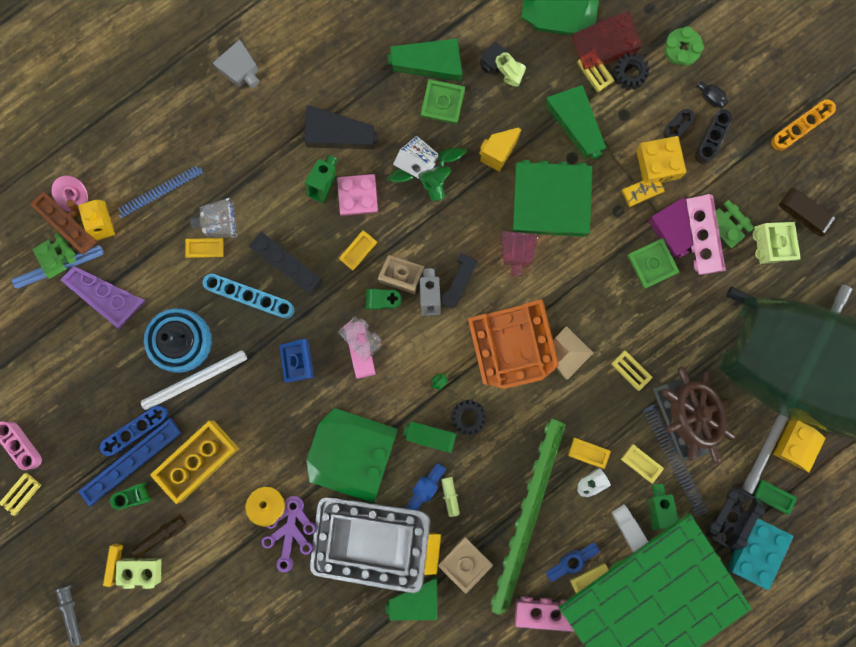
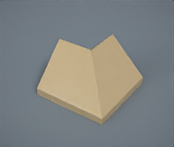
M567 326L553 339L559 367L556 370L568 380L593 352Z

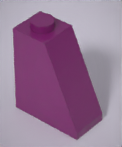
M683 197L648 220L658 238H663L672 258L677 255L679 258L689 253L688 248L693 246L687 203Z

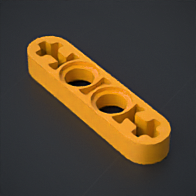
M828 99L817 104L777 133L771 140L772 147L778 151L786 149L833 115L836 111L835 103ZM827 106L829 109L820 115L818 112ZM808 115L815 118V124L807 122L806 118ZM792 126L800 128V135L792 133ZM786 135L789 137L783 143H778V141Z

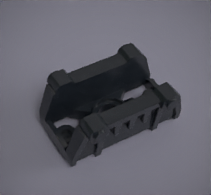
M732 485V489L727 492L724 504L715 520L710 523L709 531L705 535L734 551L747 546L746 539L758 517L764 515L765 508L759 499ZM749 498L753 499L748 510L742 511V503L748 501ZM729 512H735L737 515V520L733 523L727 520ZM732 529L733 537L727 545L725 544V534Z

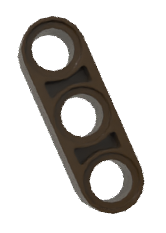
M790 188L779 203L782 210L818 236H825L836 221L833 215L794 188Z

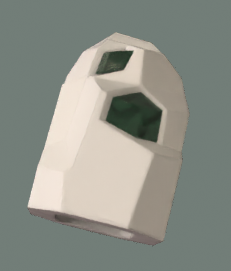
M597 468L580 479L577 491L580 496L590 497L608 488L611 484L604 472Z

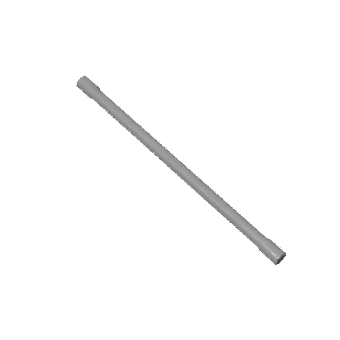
M841 285L829 314L751 472L741 488L742 490L753 494L777 440L843 306L853 290L851 287Z

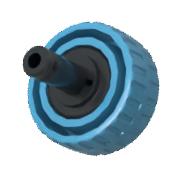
M181 308L164 310L152 318L144 333L145 351L149 359L159 368L169 372L183 373L194 370L203 364L211 351L212 333H210L209 326L204 319L190 310Z

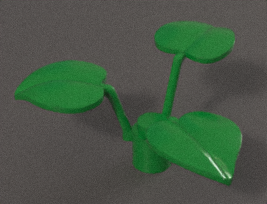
M455 147L442 150L438 153L437 160H440V166L419 173L418 178L424 185L425 190H428L431 201H438L445 197L442 185L445 178L450 174L451 169L448 166H443V164L461 158L468 151L467 148ZM399 168L389 175L387 182H405L414 176Z

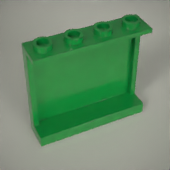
M529 160L516 162L514 168L515 189L512 233L587 237L590 234L592 166H587V163L568 165L567 162H558L557 164H549L550 162L548 161L531 163Z

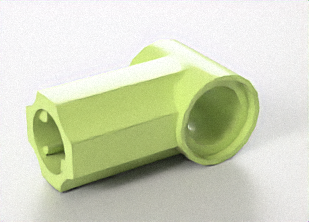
M503 52L500 56H497L495 63L505 75L504 81L507 84L519 86L526 67L516 62L509 53Z

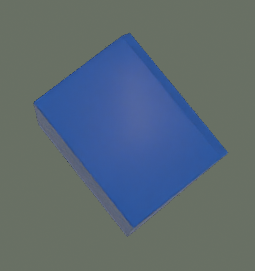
M307 339L279 345L285 383L314 379L310 345Z

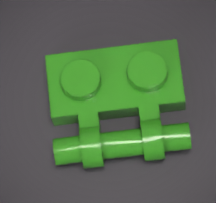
M727 200L723 204L727 211L724 213L719 208L716 210L720 240L730 250L745 237L741 229L744 227L750 232L754 229V226L750 223L751 220L738 210L739 207L736 204L733 205ZM731 215L739 222L737 225L729 219Z
M60 233L54 235L56 238L55 243L47 240L32 249L45 275L49 279L66 269L64 263L68 261V263L73 264L76 261L73 249L68 246V240Z

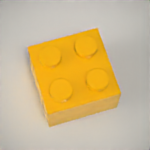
M678 136L643 142L636 149L642 179L645 184L678 180L686 174Z

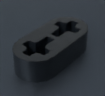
M690 109L681 110L665 127L663 131L664 137H680L695 119L694 113ZM687 115L689 118L681 124L680 121L683 116ZM675 126L678 127L675 134H669Z

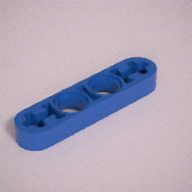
M163 406L152 407L103 440L100 444L101 453L105 456L116 455L165 422L168 418L167 409ZM156 410L163 412L161 419L155 418L152 422L149 419L156 415ZM140 420L147 422V428L144 431L138 429V422ZM124 431H129L131 434L128 442L122 440L121 435ZM116 441L120 443L112 447L113 451L106 450V448L108 447L107 443L113 444Z

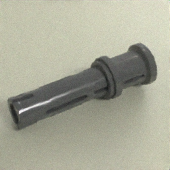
M68 584L53 589V593H56L59 604L57 609L62 612L70 643L69 646L73 647L74 645L82 644L83 640L74 611L76 602L72 598L70 590L72 586Z

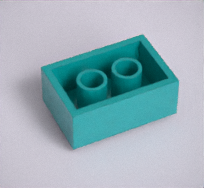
M757 519L746 539L747 546L733 551L726 569L769 590L793 539V535Z

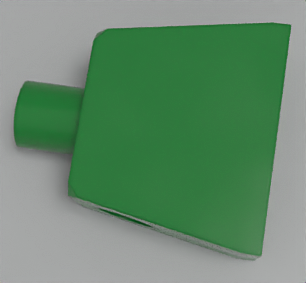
M328 155L325 161L317 160L304 182L307 197L320 203L325 202L336 179L335 165L338 160L335 157Z
M664 484L652 485L654 497L648 499L652 530L667 529L679 520L673 495L665 494Z

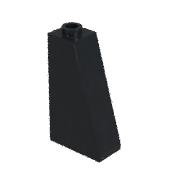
M306 105L305 144L307 148L374 150V144H378V132H375L374 126Z

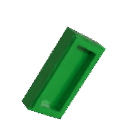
M761 479L753 493V496L761 502L787 515H790L797 501V497Z

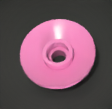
M61 176L53 182L52 196L63 210L71 211L66 205L67 200L70 199L77 205L88 202V193L85 186L75 177Z

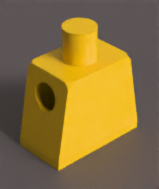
M93 200L78 205L84 229L95 240L98 241L115 235L105 201Z

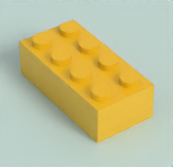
M208 421L150 476L175 504L183 502L239 450V447L215 421Z

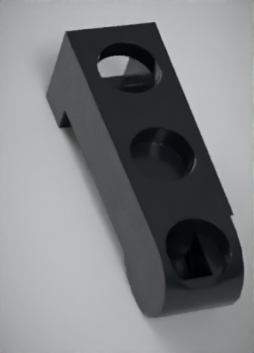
M462 253L457 260L461 267L449 291L445 292L442 296V304L448 309H452L458 304L478 263L477 260Z

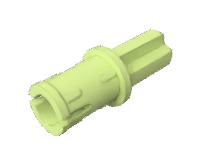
M453 477L441 479L444 491L443 499L446 501L448 516L454 517L459 515L456 498L458 494L455 493Z

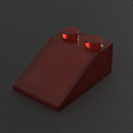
M629 11L611 16L572 34V39L584 70L619 60L624 54L628 56L629 53L633 52V55H635L642 47Z

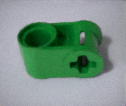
M366 289V309L398 308L402 304V296L396 290ZM392 295H395V297L398 298V300H396L394 304H392V302L389 301V298H392Z
M147 483L137 484L114 493L110 499L111 506L114 509L121 510L152 501L146 490ZM120 495L125 498L124 505H120L118 502Z

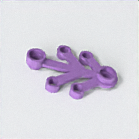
M298 496L287 498L281 518L273 526L266 527L269 529L276 527L278 521L288 515L287 524L271 536H266L262 539V546L264 548H271L278 539L285 535L282 557L277 561V569L283 573L290 571L293 567V560L290 557L293 536L299 543L302 554L307 555L313 549L312 544L307 542L295 525L297 517L304 526L303 531L305 534L311 535L316 529L315 524L310 522L302 511L304 503ZM292 502L296 503L297 508L295 510L291 509L290 504ZM307 525H311L313 527L312 532L307 531ZM267 538L271 540V545H266L265 540ZM304 545H308L310 547V550L308 552L304 551ZM282 561L287 563V568L281 566Z

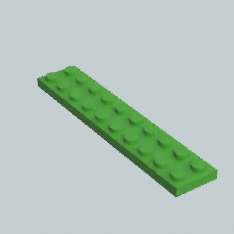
M551 419L550 423L546 424L544 431L546 434L545 441H542L539 446L540 457L534 463L533 471L535 473L533 479H530L527 485L529 492L527 498H524L521 504L522 515L517 518L515 524L517 531L509 543L511 550L509 556L507 555L503 562L505 570L503 575L499 576L497 582L499 589L491 601V606H493L491 612L496 614H502L509 610L566 424Z

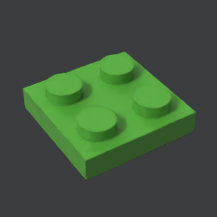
M429 79L421 117L457 125L465 87Z
M663 238L627 255L643 289L679 273Z

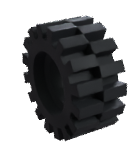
M632 52L628 56L624 54L622 58L620 57L614 67L613 74H615L614 80L617 79L616 84H621L622 89L627 87V90L631 88L635 90L645 82L649 75L650 66H647V60L643 61L644 56L640 58L638 53L634 56ZM626 66H635L638 70V75L634 78L628 77L624 72Z
M465 400L454 407L451 421L458 432L465 435H474L484 427L486 412L478 402ZM466 410H472L476 414V421L472 425H465L461 420V415Z

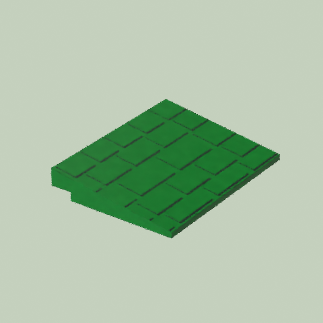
M689 513L558 606L585 647H700L752 609Z

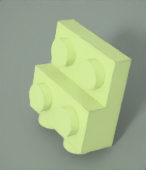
M795 222L764 223L754 227L753 239L757 241L758 248L755 255L759 259L760 264L801 259Z

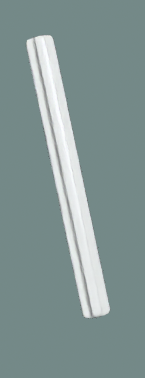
M239 351L142 400L141 406L144 410H148L247 360V356L244 351Z

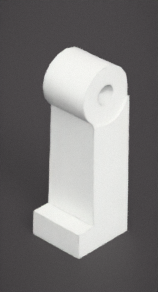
M625 505L611 512L633 553L648 543Z

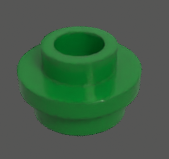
M444 372L435 374L431 379V387L437 390L443 388L448 382L446 374Z

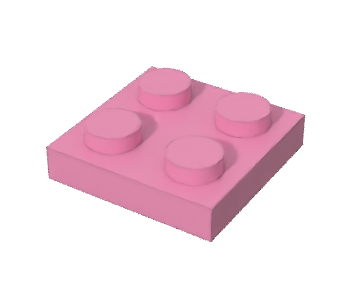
M375 174L337 177L341 216L378 213Z

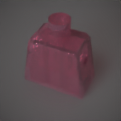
M502 231L500 238L503 265H511V276L521 277L523 266L530 267L538 234Z

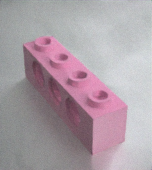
M707 194L686 199L690 229L693 236V246H691V249L696 254V260H694L695 271H698L699 275L726 271L713 196ZM703 211L705 219L699 222L697 214ZM707 230L708 238L702 241L700 233ZM706 249H710L712 255L706 260L703 257V252Z
M521 596V599H516L514 619L516 627L575 632L561 611L557 618L550 617L551 612L555 609L559 610L558 606L567 601L566 599H561L560 602H552L550 598H540V601L528 596ZM539 608L541 609L540 614L536 617L532 616V609Z

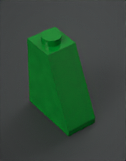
M413 421L410 422V425L406 424L403 433L404 436H407L406 441L452 453L456 437L454 432Z
M437 576L424 580L422 588L415 593L401 591L390 596L389 602H386V615H389V621L437 620Z

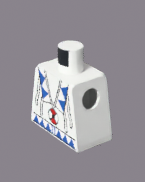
M416 136L400 149L393 165L418 178L419 173L438 166L435 164L438 153Z

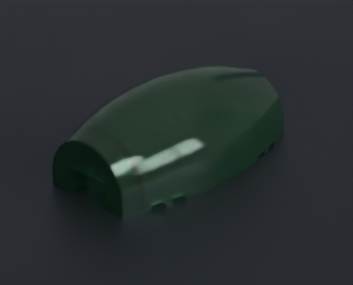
M751 296L745 298L739 316L746 318L735 350L725 352L719 369L737 386H741L749 395L763 402L762 404L792 420H799L825 433L856 439V318L827 307L803 301L776 297Z

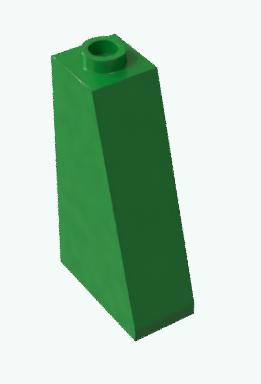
M457 38L390 47L391 53L387 54L388 64L393 66V72L462 81Z
M583 85L547 97L545 101L547 109L585 159L601 157L606 146Z

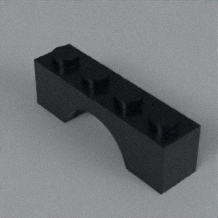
M260 232L249 245L252 250L311 296L324 282L263 232Z

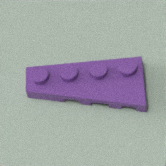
M75 266L61 279L65 285L119 330L146 302Z

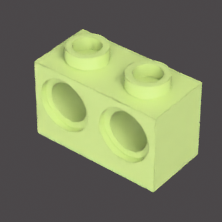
M122 558L116 562V585H123L124 589L135 588V585H142L144 589L154 588L155 585L161 582L162 558ZM127 569L132 571V578L127 577ZM146 569L151 570L152 578L146 576Z

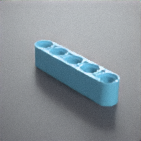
M208 274L203 279V286L212 293L284 319H288L294 314V306L287 300L215 274ZM217 279L216 287L210 288V281ZM234 285L235 292L228 295V287ZM248 292L253 293V298L250 301L245 300V295ZM266 298H270L271 305L264 308L263 301ZM283 305L289 306V311L286 314H281L280 308Z

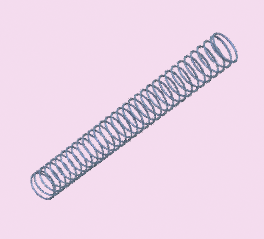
M651 405L642 411L647 412L653 409L656 411L657 408H654L655 405ZM656 411L657 413L655 415L650 417L652 418L658 416L657 418L662 420V418H659L660 416L657 415L658 411ZM659 420L658 422H656V423H654V424H652V425H650V426H653V425H655V424H657V423H661V422H660L661 420ZM662 427L661 429H659V430H657V431H655V432H653V433H656V432H658V431H660V430H663V429H666V428ZM671 444V445H669V446L663 448L662 450H664V449H666V448H668V447H670V446H674V447H673L672 449H670V450H673V449H676V448H675V445H672V444ZM676 449L674 452H672V453H670V454H668V455H666V456H669V455H671V454H673V453L678 452L677 449ZM678 457L677 459H675V460H673V461H670L669 463H672V462H674V461L680 459V457ZM682 464V465H680V466H678V467L673 468L672 470H675V469H677V468H679V467H681V466H685V467H686V465H683V464ZM684 467V468H682V469H680V470H678V471H676V472H674V473H677V472H679V471H681V470H684V469H687V468ZM685 471V472H683V473H680V474L676 475L675 477H678V476H680V475H682V474H684V473H687V472ZM687 474L686 476H690V477H689L688 479H686V480H683V481L679 482V484H680V483H683V482H685V481H687V480H689V479H692V478H691V475H688V474ZM692 479L689 483H693L691 486H696ZM695 487V488H693V489H691V490H688V491H686L684 494L689 493V492H691L692 490H695V489H697V488ZM696 491V492H694V493H691V494L687 495L686 497H689V496H691V495H693V494H695V493H699V494H700V492H697V491ZM697 496L689 498L688 501L694 499ZM699 498V499H697V500H694V501L690 502L689 504H692V503H694V502H696V501H698V500H701V499ZM702 499V501H701L700 503H704V504H703L702 506H699V507H697V508H694L693 511H695V510H697V509H699V508H701V507H703V506H706V505H705V502H703V499ZM696 503V504L692 505L691 507H695V506L699 505L700 503ZM704 508V509H702V510H699V511L695 512L694 514H695V516H699V515H696V514H698V513H700V512H702V511H704V510H707V511H708L709 509Z

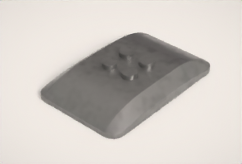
M326 497L319 501L310 569L314 575L415 593L422 588L430 529V518L425 512Z

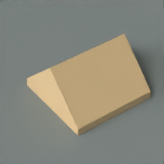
M388 255L378 276V281L381 284L415 294L424 266Z

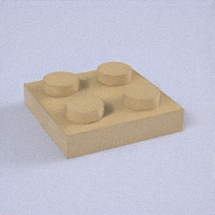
M466 537L438 564V567L465 594L493 566Z

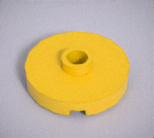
M272 487L258 488L247 499L245 506L246 514L258 526L266 527L273 525L284 513V498ZM264 503H267V506L265 508H262V505Z

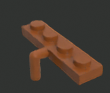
M44 191L30 204L81 254L84 255L97 243L74 220L80 211L78 205L70 199L66 202V205L71 209L68 214Z

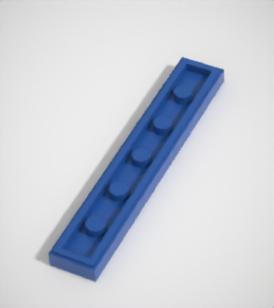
M169 418L78 491L89 507L93 506L183 434V432L174 420Z

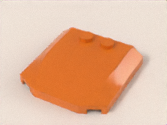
M543 299L468 318L483 384L502 389L543 380L559 367Z

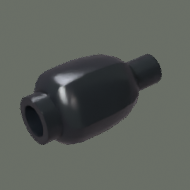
M702 81L697 85V88L702 91L703 99L712 107L723 109L729 102L726 98V93L718 86L713 84L706 85Z

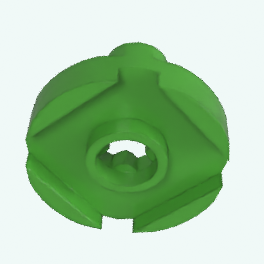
M684 27L670 33L666 39L664 52L671 63L689 66L700 57L704 45L697 32L691 27ZM681 43L688 46L687 51L679 48Z

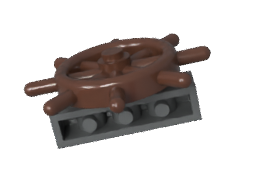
M679 367L677 371L680 379L653 388L667 423L666 431L672 436L681 462L694 461L710 452L713 462L719 464L721 458L716 445L721 442L723 437L728 440L735 439V435L726 429L727 418L724 407L728 406L731 401L729 398L721 400L715 390L709 386V371L703 372L701 382H690L685 368Z

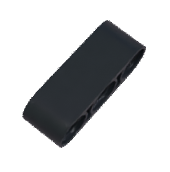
M728 110L718 111L710 120L695 152V160L699 164H707L716 156L732 122V114ZM718 117L724 120V124L718 121ZM710 134H714L717 140L711 139ZM702 150L707 151L709 153V157H705L702 154Z

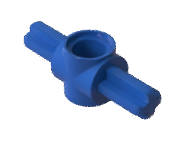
M437 463L427 477L422 476L413 488L412 492L414 495L405 506V509L417 510L423 501L428 502L438 489L436 483L446 471L444 466Z
M591 543L580 551L575 549L572 552H567L560 559L561 562L546 571L549 580L554 581L565 573L570 575L580 571L586 565V560L600 552L597 545ZM576 557L577 564L573 567L568 566V560Z

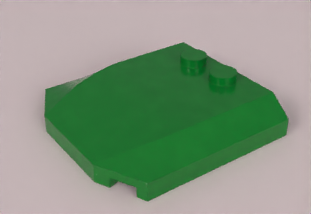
M524 0L521 20H525L533 25V28L537 31L576 36L581 34V32L594 30L599 0Z
M334 408L318 425L307 458L309 482L374 503L398 429Z

